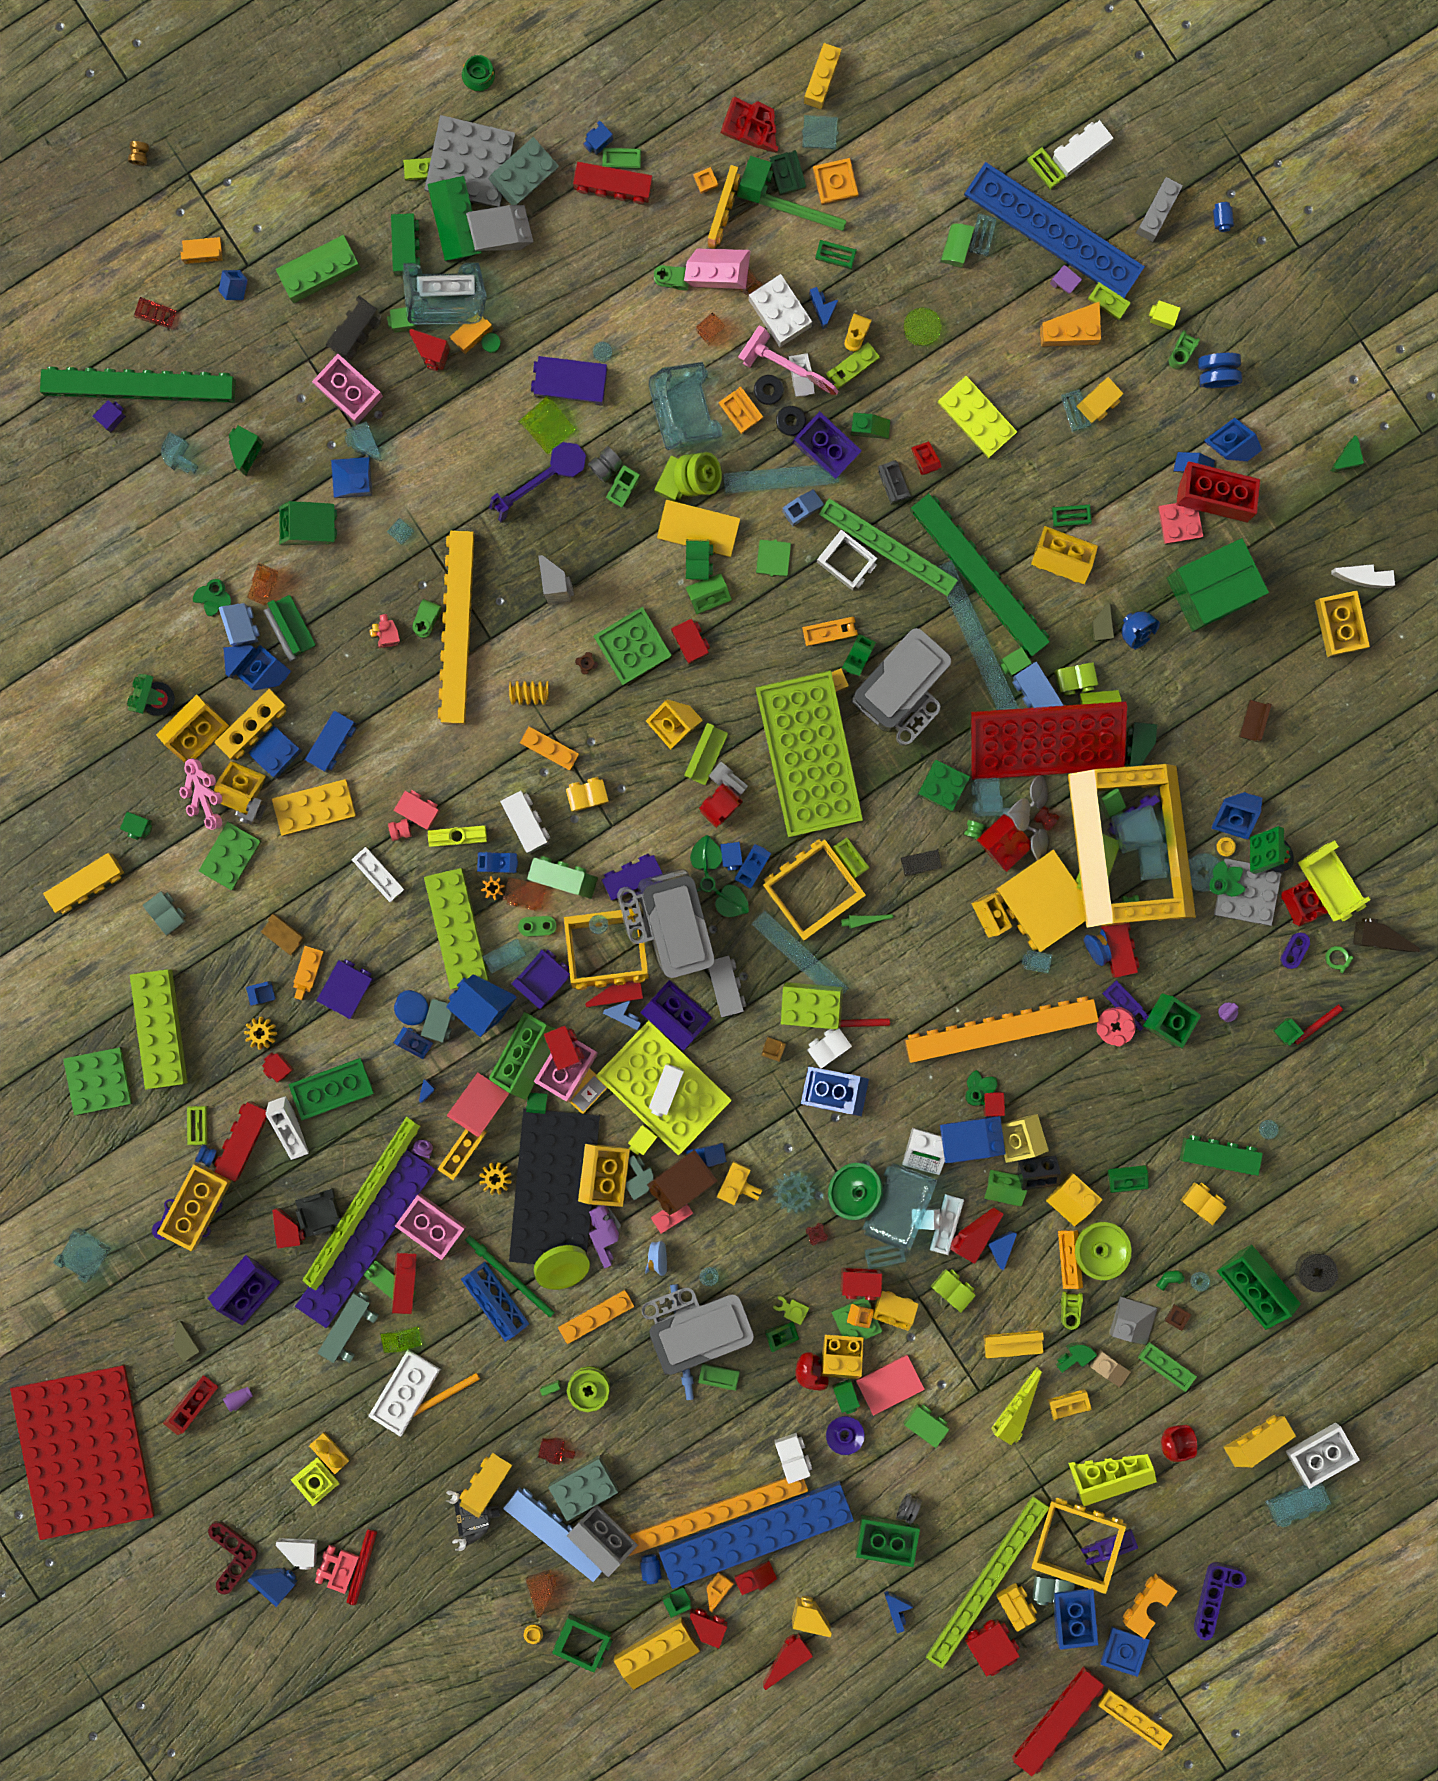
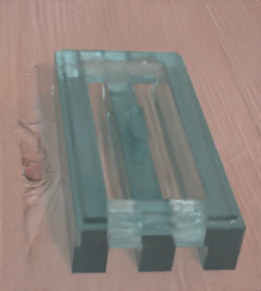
M978 214L970 245V253L975 252L979 255L988 256L997 218ZM983 219L984 223L978 248H975L980 221ZM988 221H992L986 248L983 250L982 245Z
M1080 389L1061 395L1072 432L1091 426L1090 421L1084 415L1085 423L1082 424L1073 395H1076L1079 403L1083 400ZM1067 397H1069V399H1070V402H1071V405H1072V408H1073V411H1074V414H1075V417H1076V420H1077V424H1078L1077 426L1075 425V422H1074V419H1073V416H1072V413H1071V410H1070V407H1069V404H1068V401H1067Z
M902 1242L864 1250L868 1269L906 1262ZM898 1247L900 1250L872 1257L869 1256V1253L884 1251ZM901 1255V1258L871 1264V1261Z

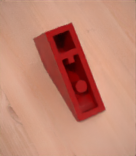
M628 981L623 985H615L613 983L585 1003L586 1007L643 999L642 985L633 981Z
M993 1207L961 1230L952 1240L950 1249L975 1264L1004 1214Z
M397 1253L395 1255L392 1314H412L416 1254Z
M203 1375L177 1404L163 1424L176 1435L183 1434L218 1386Z
M799 1633L797 1635L792 1634L785 1639V1643L763 1681V1688L765 1690L813 1657L811 1649Z

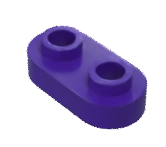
M1295 933L1290 937L1280 958L1285 968L1294 969L1300 965L1310 945V939L1305 933ZM1297 939H1301L1302 944L1300 946L1296 944ZM1288 956L1293 957V961L1291 963L1287 961Z

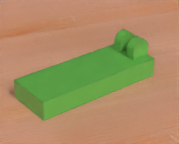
M376 1259L364 1273V1276L393 1300L394 1274Z

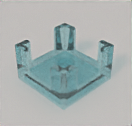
M77 1228L73 1230L69 1236L68 1244L63 1252L57 1255L53 1263L60 1268L67 1267L79 1275V1280L87 1283L92 1280L111 1248L82 1229Z

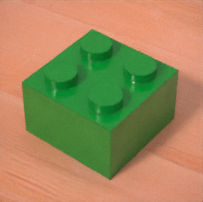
M935 759L917 795L952 812L970 776Z
M1162 993L1143 1027L1170 1045L1183 1049L1201 1015L1174 996Z

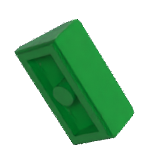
M1145 1165L1108 1170L1110 1193L1149 1189L1148 1171Z

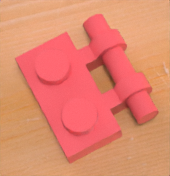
M328 1545L327 1550L324 1551L322 1556V1564L316 1571L317 1577L315 1582L322 1584L324 1578L329 1580L327 1588L345 1594L359 1556L342 1549L339 1556L334 1555L336 1547ZM330 1562L335 1563L333 1572L328 1571Z

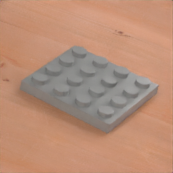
M440 115L424 191L429 192L427 186L429 183L465 176L471 202L494 208L500 207L502 194L488 178L510 158L515 133Z

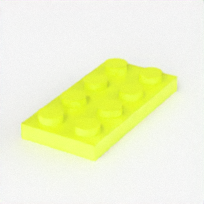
M967 376L960 380L937 402L988 459L1017 433L1014 427Z

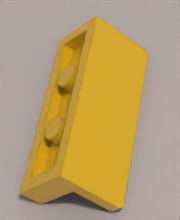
M1041 1330L984 1335L986 1358L1042 1354L1043 1332Z

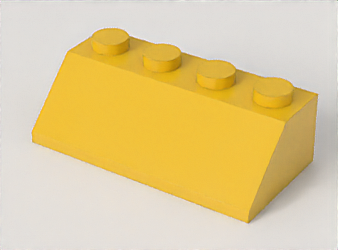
M681 1617L614 1655V1663L624 1680L634 1690L699 1653L700 1649Z

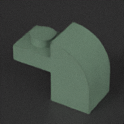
M633 1154L629 1157L628 1161L636 1176L627 1180L625 1186L633 1200L649 1190L647 1184L653 1180L654 1175L651 1166L644 1170L645 1164L641 1157H636Z

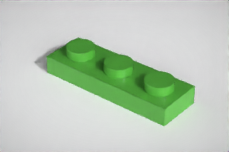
M1150 1342L1147 1343L1138 1356L1139 1359L1185 1392L1197 1377Z

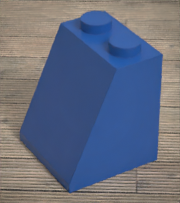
M473 974L468 979L464 977L457 985L459 989L448 998L450 1002L446 1008L481 1037L501 1021L517 997Z

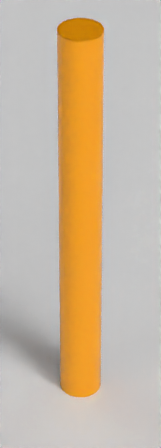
M475 1373L425 1401L419 1406L413 1417L480 1380L479 1375Z

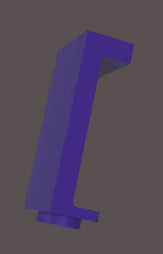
M538 356V362L534 361L533 373H536V379L532 380L531 392H534L536 398H539V396L593 402L595 405L603 406L607 364Z

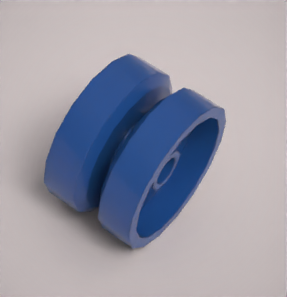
M1216 353L1200 357L1198 359L1199 370L1204 372L1199 376L1200 387L1225 388L1241 384L1242 372L1237 370L1241 366V355L1238 353Z

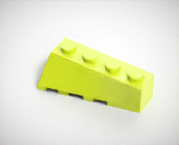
M1148 1454L1122 1457L1119 1460L1108 1458L1101 1462L1090 1460L1082 1464L1069 1463L1083 1507L1157 1482Z

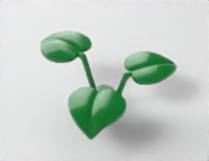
M709 835L702 837L694 845L690 855L691 864L694 868H704L705 877L701 879L697 893L699 891L705 893L714 891L719 895L715 901V906L722 916L735 917L747 914L749 912V905L741 889L734 885H726L721 893L715 888V880L709 876L707 868L715 869L722 862L721 849Z

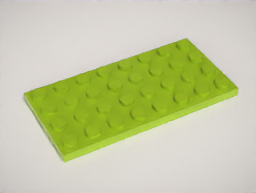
M831 670L755 687L788 837L862 821V813Z

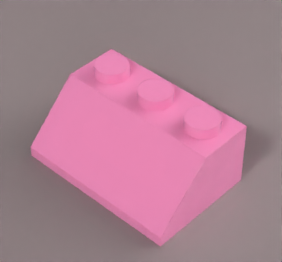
M696 249L687 261L684 281L692 287L746 289L751 251Z

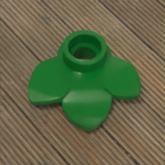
M212 579L206 586L199 587L196 590L193 602L204 603L207 616L211 617L219 611V607L231 605V597L225 591V584L221 580ZM216 585L219 586L218 592L213 591V587Z
M1224 861L1217 863L1213 868V878L1209 882L1211 892L1216 895L1225 893L1230 897L1242 894L1245 888L1238 881L1242 876L1243 868L1235 866L1227 868ZM1216 882H1220L1222 884V887L1220 889L1216 888Z
M977 1070L972 1072L967 1079L966 1101L972 1106L980 1104L985 1106L984 1094L993 1093L996 1090L997 1078L985 1077L982 1079ZM973 1093L978 1094V1099L973 1098Z

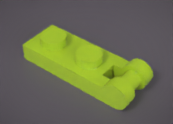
M867 342L858 351L831 369L826 375L834 381V386L838 390L880 359V356L871 344ZM841 371L845 375L842 379L838 375Z

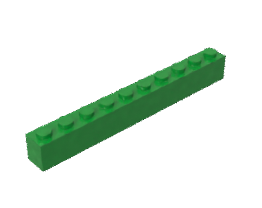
M49 366L47 369H41L40 392L44 396L235 403L236 380L229 373H219V376H215L209 372H200V375H192V372L182 371L181 374H173L172 371H162L161 374L154 373L152 370H143L142 373H135V370L131 369L116 372L115 369L97 371L95 368H85V371H78V368L74 367L59 370L58 367Z
M928 493L911 507L910 512L1015 641L1023 648L1029 658H1031L1050 642L1048 640L1050 638L1044 629L1040 630L1036 625L1037 620L1032 614L1028 615L1025 612L1024 604L1011 595L1013 591L1007 584L1003 585L998 572L995 569L991 570L989 568V562L985 556H980L976 552V545L971 540L967 541L963 536L965 534L963 529L959 525H954L951 521L953 519L947 510L943 511L939 506L941 503L936 496H931Z

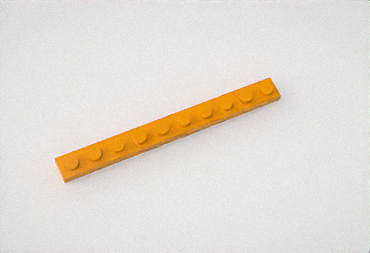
M785 1477L628 1534L638 1544L629 1556L808 1492L805 1480L801 1479L788 1484Z

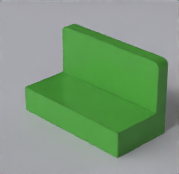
M721 574L686 587L696 614L732 600Z
M990 1170L984 1198L1022 1206L1027 1190H1022L1018 1175Z

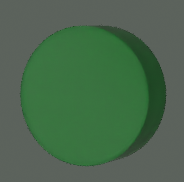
M487 333L483 336L481 344L486 352L495 353L500 349L501 341L498 335Z

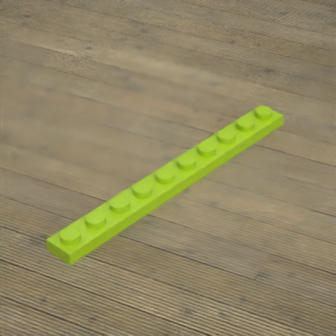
M408 1117L404 1119L302 1281L310 1288L317 1290L319 1285L322 1284L324 1277L333 1267L335 1260L340 1252L343 1251L350 1236L354 1234L357 1225L364 1218L371 1203L375 1201L382 1186L385 1185L390 1173L395 1169L397 1162L406 1152L413 1137L416 1136L420 1125Z
M1031 1497L927 1653L926 1658L943 1669L1048 1511L1049 1506L1036 1497Z

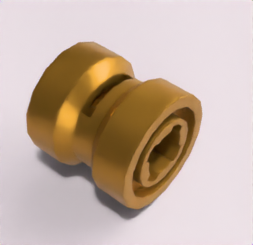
M131 141L129 146L131 154L128 155V162L139 166L147 165L146 153L149 151V145L140 141Z

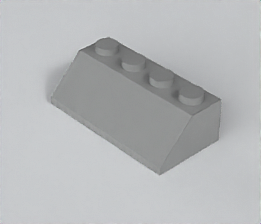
M540 555L539 564L543 593L548 604L570 602V596H574L570 577H566L563 570L543 555Z

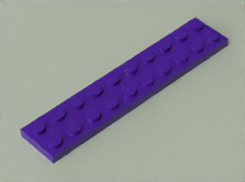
M407 1149L397 1162L395 1169L390 1173L385 1185L378 1192L375 1201L371 1203L366 1211L364 1218L357 1225L354 1234L350 1236L343 1251L338 1255L333 1267L324 1277L322 1284L319 1285L317 1290L308 1286L295 1307L327 1328L396 1229L395 1225L416 1196L422 1191L436 1168Z

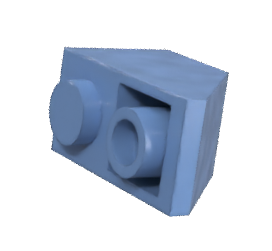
M813 489L784 506L782 512L792 527H794L823 507L824 504Z

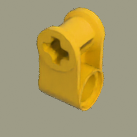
M853 314L844 342L846 349L854 352L861 348L864 337L869 330L871 319Z

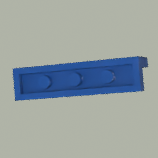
M483 1262L461 1278V1281L505 1342L529 1325V1322L486 1262ZM483 1269L486 1273V1280L480 1278L477 1273L479 1270ZM490 1286L496 1287L498 1290L497 1296L490 1292ZM502 1301L508 1304L509 1312L504 1311L501 1307ZM513 1317L518 1318L522 1325L520 1327H515Z

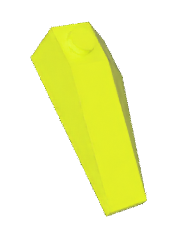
M1038 1367L1034 1369L991 1427L995 1436L1010 1445L1014 1442L1017 1443L1023 1435L1021 1432L1042 1373Z

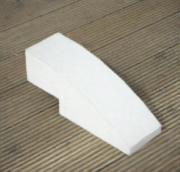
M1374 564L1335 568L1331 571L1333 576L1358 586L1369 588H1391L1395 586L1394 570L1374 572Z

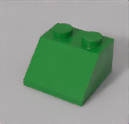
M237 425L236 429L233 428L229 434V445L236 468L246 476L264 442L259 436Z

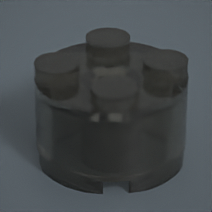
M1310 1251L1298 1258L1295 1267V1277L1308 1290L1324 1292L1329 1290L1337 1281L1338 1270L1335 1262L1329 1256L1320 1252ZM1315 1268L1319 1269L1317 1275H1314Z

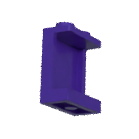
M542 949L525 970L511 983L539 1009H542L570 977L569 967L563 962L559 964L555 960L556 955L549 949L546 951Z
M345 959L344 961L338 960L316 1001L348 1019H353L358 1005L374 978L371 977V972L363 968L358 970L354 968L355 964Z

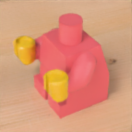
M387 614L380 615L381 622L372 625L370 636L372 638L377 636L380 638L378 648L397 646L400 640L393 620H388Z

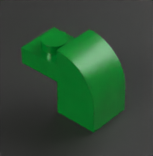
M859 634L842 668L846 669L850 674L860 676L876 642Z

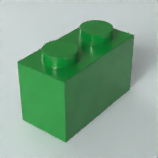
M750 156L739 184L737 197L759 203L761 196L765 197L768 189L766 183L771 182L773 171H771L772 162Z

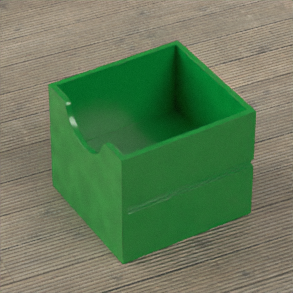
M1243 538L1176 569L1166 578L1192 632L1258 601L1260 597L1269 593Z

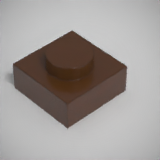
M1173 1304L1164 1321L1182 1331L1191 1314Z

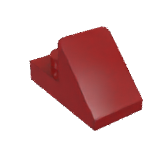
M929 441L911 447L921 475L936 471L942 467Z
M767 1561L735 1575L734 1579L741 1594L744 1595L758 1588L761 1591L777 1580L770 1561Z

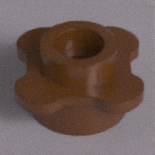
M586 652L581 658L578 657L575 660L576 665H579L581 673L584 675L588 674L591 669L598 667V663L593 660L591 652Z

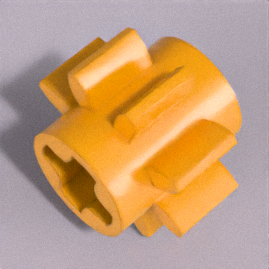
M490 876L489 882L483 881L486 886L481 891L487 892L485 898L493 895V899L496 900V895H504L501 892V888H504L505 885L499 884L500 878L493 881V877ZM491 883L498 886L494 894L488 890V887H491Z

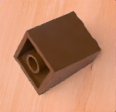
M693 1150L650 1181L647 1186L650 1193L661 1203L662 1209L670 1216L716 1183L717 1179L697 1152Z

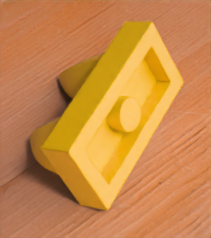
M325 1432L309 1445L334 1474L350 1461Z

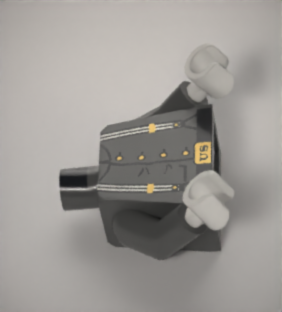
M449 1490L446 1492V1494L452 1495V1499L446 1501L455 1506L459 1538L462 1537V1539L453 1540L452 1543H460L459 1548L455 1549V1551L464 1550L466 1546L476 1542L487 1533L491 1525L490 1518L500 1517L499 1505L490 1507L487 1505L480 1518H477L460 1507L462 1500L459 1497L464 1490L457 1492Z

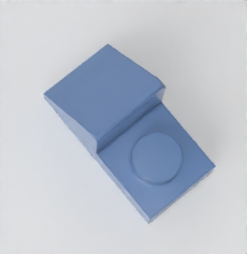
M630 1001L604 1010L603 1014L636 1030L639 1029L641 1024L638 1021L639 1017L631 1013L628 1016L624 1015Z

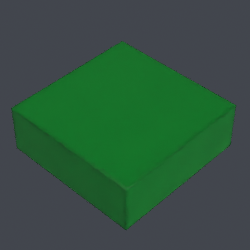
M530 1092L526 1112L546 1114L548 1094Z

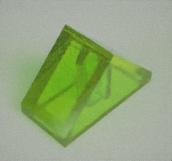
M418 1326L380 1334L384 1353L402 1352L422 1345Z

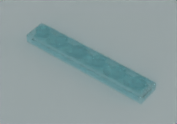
M818 465L724 473L725 494L839 483V476L834 479Z
M765 910L752 923L763 936L816 985L843 987V995L849 989Z

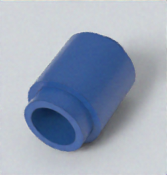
M1220 202L1215 204V209H1213L1215 229H1218L1219 232L1230 231V228L1234 226L1233 210L1230 203Z
M656 1554L641 1556L642 1581H646L647 1584L658 1583V1579L662 1577L659 1559H657Z

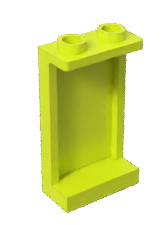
M1334 840L1299 861L1298 864L1332 920L1337 921L1341 919L1345 921L1353 916L1351 914L1353 911L1356 910L1358 912L1366 907L1365 903L1371 899L1369 896L1363 898L1334 851L1339 847Z

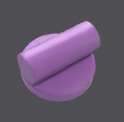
M1224 1003L1219 1008V1017L1225 1022H1231L1236 1019L1239 1007L1235 1003Z
M418 1140L414 1143L412 1153L430 1159L433 1146L426 1140Z

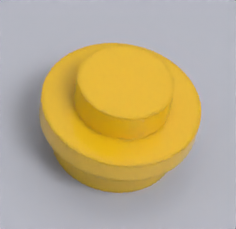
M1224 837L1217 842L1216 849L1220 855L1230 856L1235 852L1236 844L1231 838Z
M536 1624L528 1625L524 1630L526 1642L537 1644L541 1641L543 1637L541 1627Z

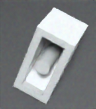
M808 354L789 356V361L804 368L807 372H812ZM791 371L795 396L815 394L813 382Z
M279 1538L276 1541L277 1548L294 1566H299V1569L308 1570L315 1566L317 1540Z

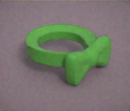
M1340 946L1330 948L1325 955L1327 965L1333 969L1340 970V973H1344L1354 959L1353 956L1349 957L1347 951ZM1333 951H1341L1345 956L1346 963L1344 965L1332 964L1329 959L1330 954Z

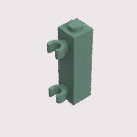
M355 1291L317 1354L332 1363L339 1356L348 1363L352 1361L355 1354L344 1349L346 1343L362 1317L374 1323L379 1316L374 1311L368 1309L372 1302L369 1299V1295L362 1291H359V1293Z

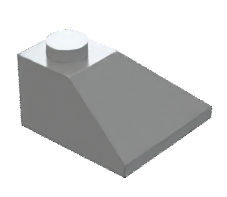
M1120 1296L1109 1334L1129 1342L1147 1345L1157 1307Z

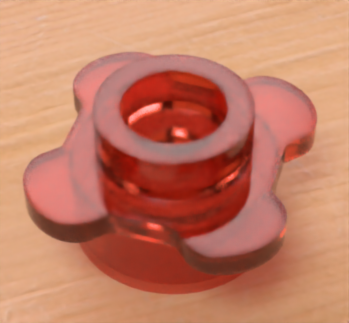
M817 1223L816 1226L806 1229L811 1245L827 1240L828 1236L824 1233L823 1224Z

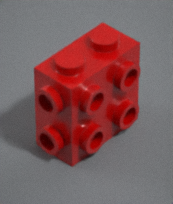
M998 1619L987 1621L982 1629L971 1631L967 1634V1638H965L966 1644L986 1677L998 1674L1001 1671L1000 1668L1005 1665L1010 1666L1014 1664L1017 1658L1020 1657L1017 1652L1020 1649L1014 1639L1010 1640L1007 1635L1010 1631L1005 1623L1001 1624Z

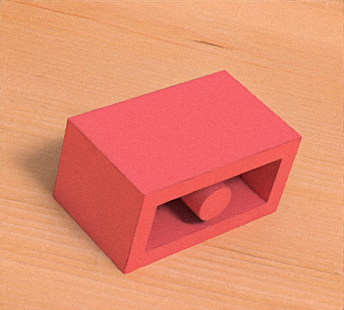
M413 790L410 793L405 791L394 811L429 830L440 810L436 809L438 805L430 800L424 802L420 799L421 795Z

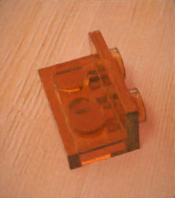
M508 877L503 900H507V905L518 907V903L526 905V909L536 911L537 907L542 908L546 885Z

